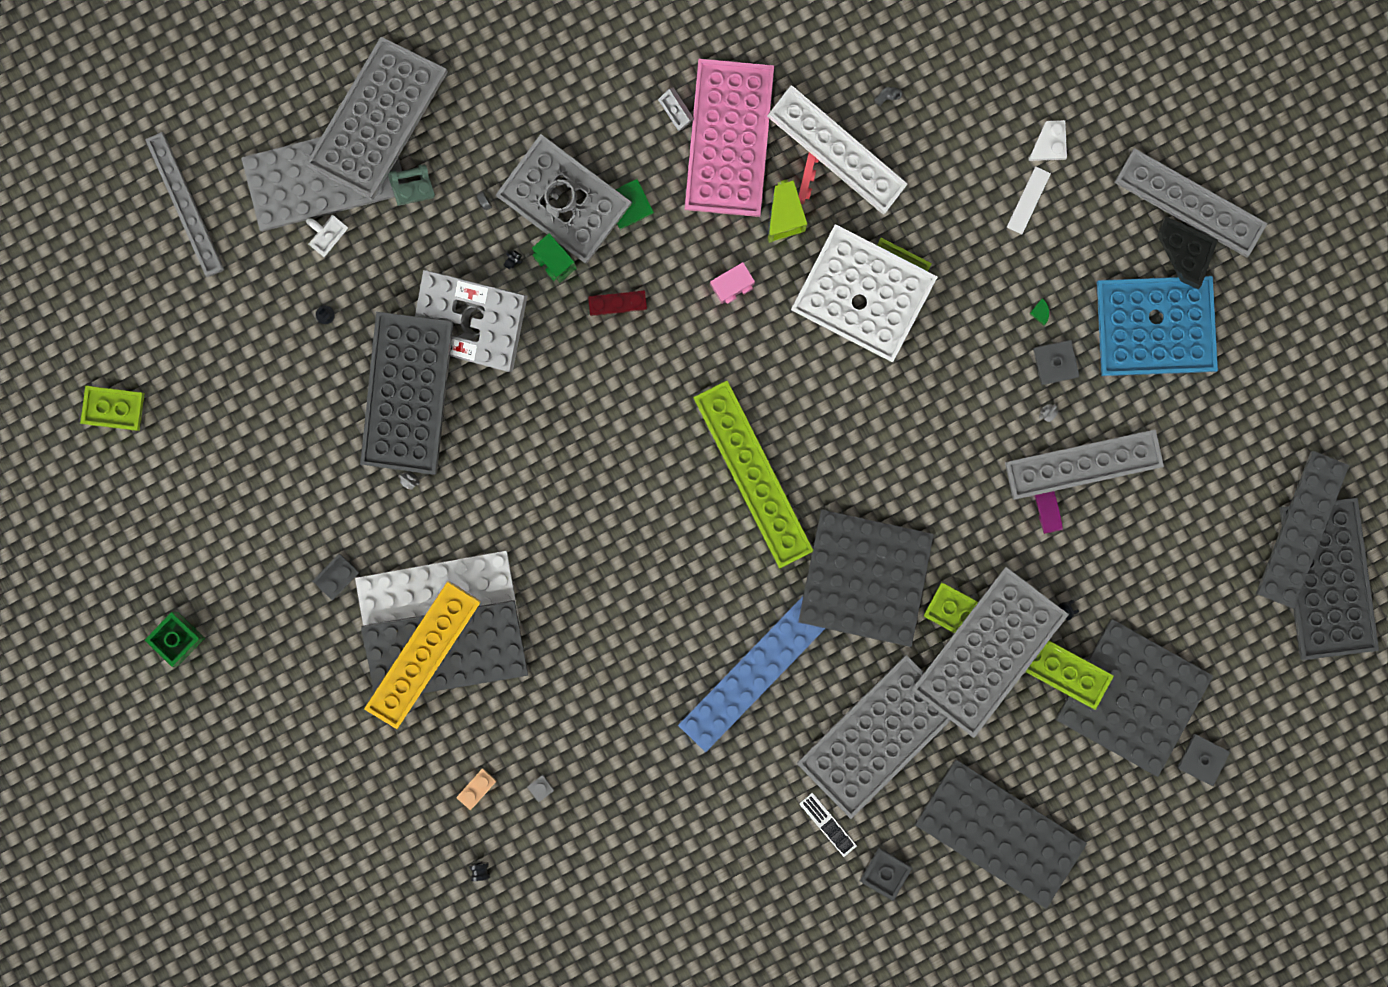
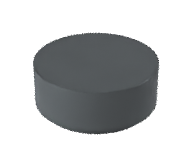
M484 191L477 193V198L483 209L487 211L492 208Z

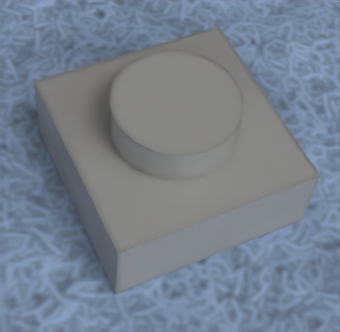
M544 775L527 786L538 802L554 791V788Z

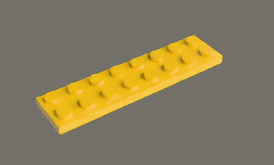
M447 581L364 710L398 729L481 601L450 581Z

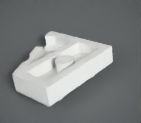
M1065 120L1046 121L1029 157V161L1066 160Z

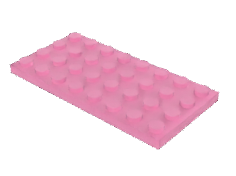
M698 59L685 210L760 217L769 127L767 115L770 112L773 65Z

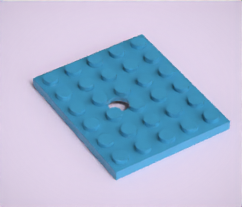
M1205 276L1199 289L1181 282L1179 277L1097 281L1101 376L1218 371L1213 276ZM1152 310H1158L1163 314V321L1160 324H1153L1149 320V314Z

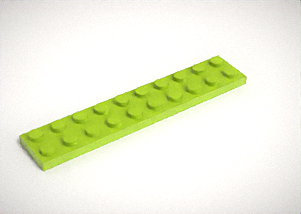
M728 381L693 397L779 569L812 553L813 549Z
M941 582L923 617L955 633L978 602ZM1051 641L1047 642L1025 671L1094 710L1098 707L1114 677Z

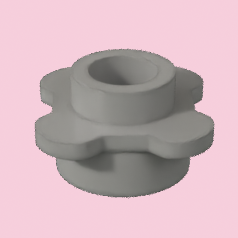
M1045 405L1040 411L1039 419H1044L1047 422L1052 421L1058 414L1057 405Z
M404 472V474L400 475V483L407 489L412 490L416 485L420 484L417 477L410 472Z

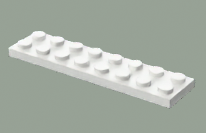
M792 85L767 115L768 118L882 214L887 212L906 187L907 183Z

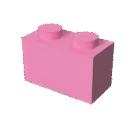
M743 262L710 281V286L721 304L733 302L737 299L736 295L741 292L743 294L748 293L755 284L754 279Z

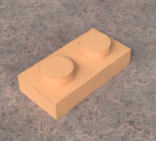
M482 768L456 798L471 811L497 780Z

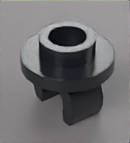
M507 250L505 254L509 258L504 263L505 267L510 270L514 268L516 263L522 264L523 259L519 252Z
M327 305L320 306L316 311L317 321L324 325L333 322L335 318L334 310Z
M1074 600L1062 602L1058 605V607L1069 614L1065 619L1067 621L1073 619L1074 615L1079 612L1078 609L1073 611L1071 607Z

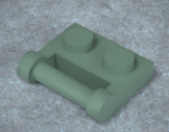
M425 164L419 165L418 168L389 172L388 178L398 206L435 197ZM417 175H420L421 178L418 181L404 184L398 183V180Z

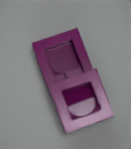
M1051 491L1035 495L1043 533L1063 530L1055 492Z

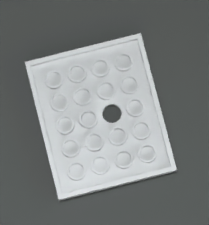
M835 224L791 310L893 362L937 276ZM854 296H865L867 305L864 309L857 310L853 307L852 299Z

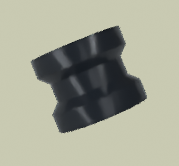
M488 862L469 865V869L472 871L471 881L490 879V874L487 871L489 867Z

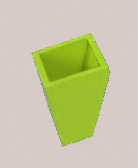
M783 180L775 186L768 232L769 243L806 231L807 221L794 180L790 182Z

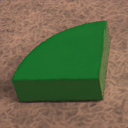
M1042 298L1029 314L1043 326L1049 319V308Z

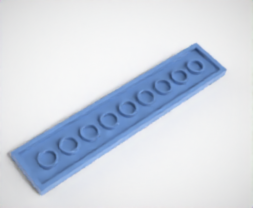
M803 596L678 724L705 752L712 747L825 629L798 623Z

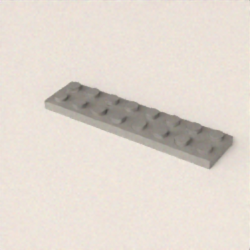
M1135 148L1132 150L1114 182L1200 232L1217 239L1218 242L1246 258L1249 257L1267 225L1266 222Z
M1156 430L1005 462L1013 500L1164 467Z

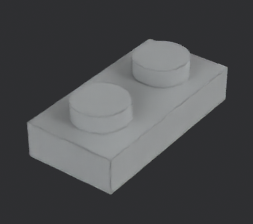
M674 87L668 89L658 99L678 131L683 130L694 120Z

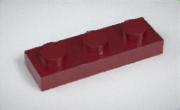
M645 290L588 296L590 316L647 310Z

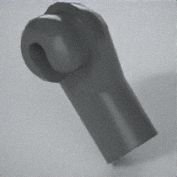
M886 87L873 101L878 106H881L886 100L900 99L902 91L896 87Z

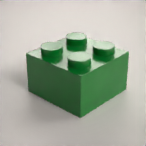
M550 233L532 247L534 260L540 267L543 265L546 267L545 271L553 282L557 280L561 283L577 269L575 262Z
M171 612L145 641L171 667H176L196 649L205 637L179 612Z

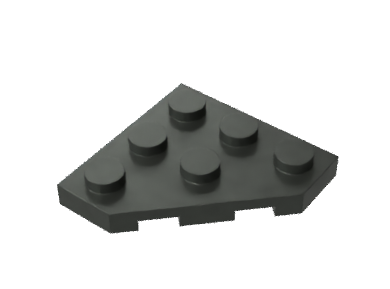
M1165 217L1157 236L1180 281L1199 289L1202 286L1218 240Z

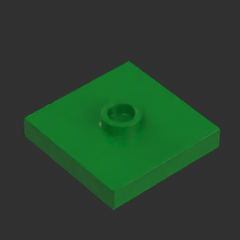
M638 179L615 189L632 202L631 206L617 223L620 230L654 214Z

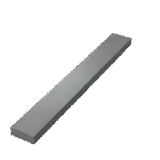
M161 132L145 139L205 276L208 278L224 271L222 262L165 134Z

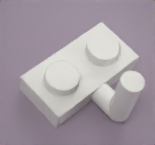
M333 215L323 226L314 219L308 218L306 223L318 232L308 245L325 257L348 227Z

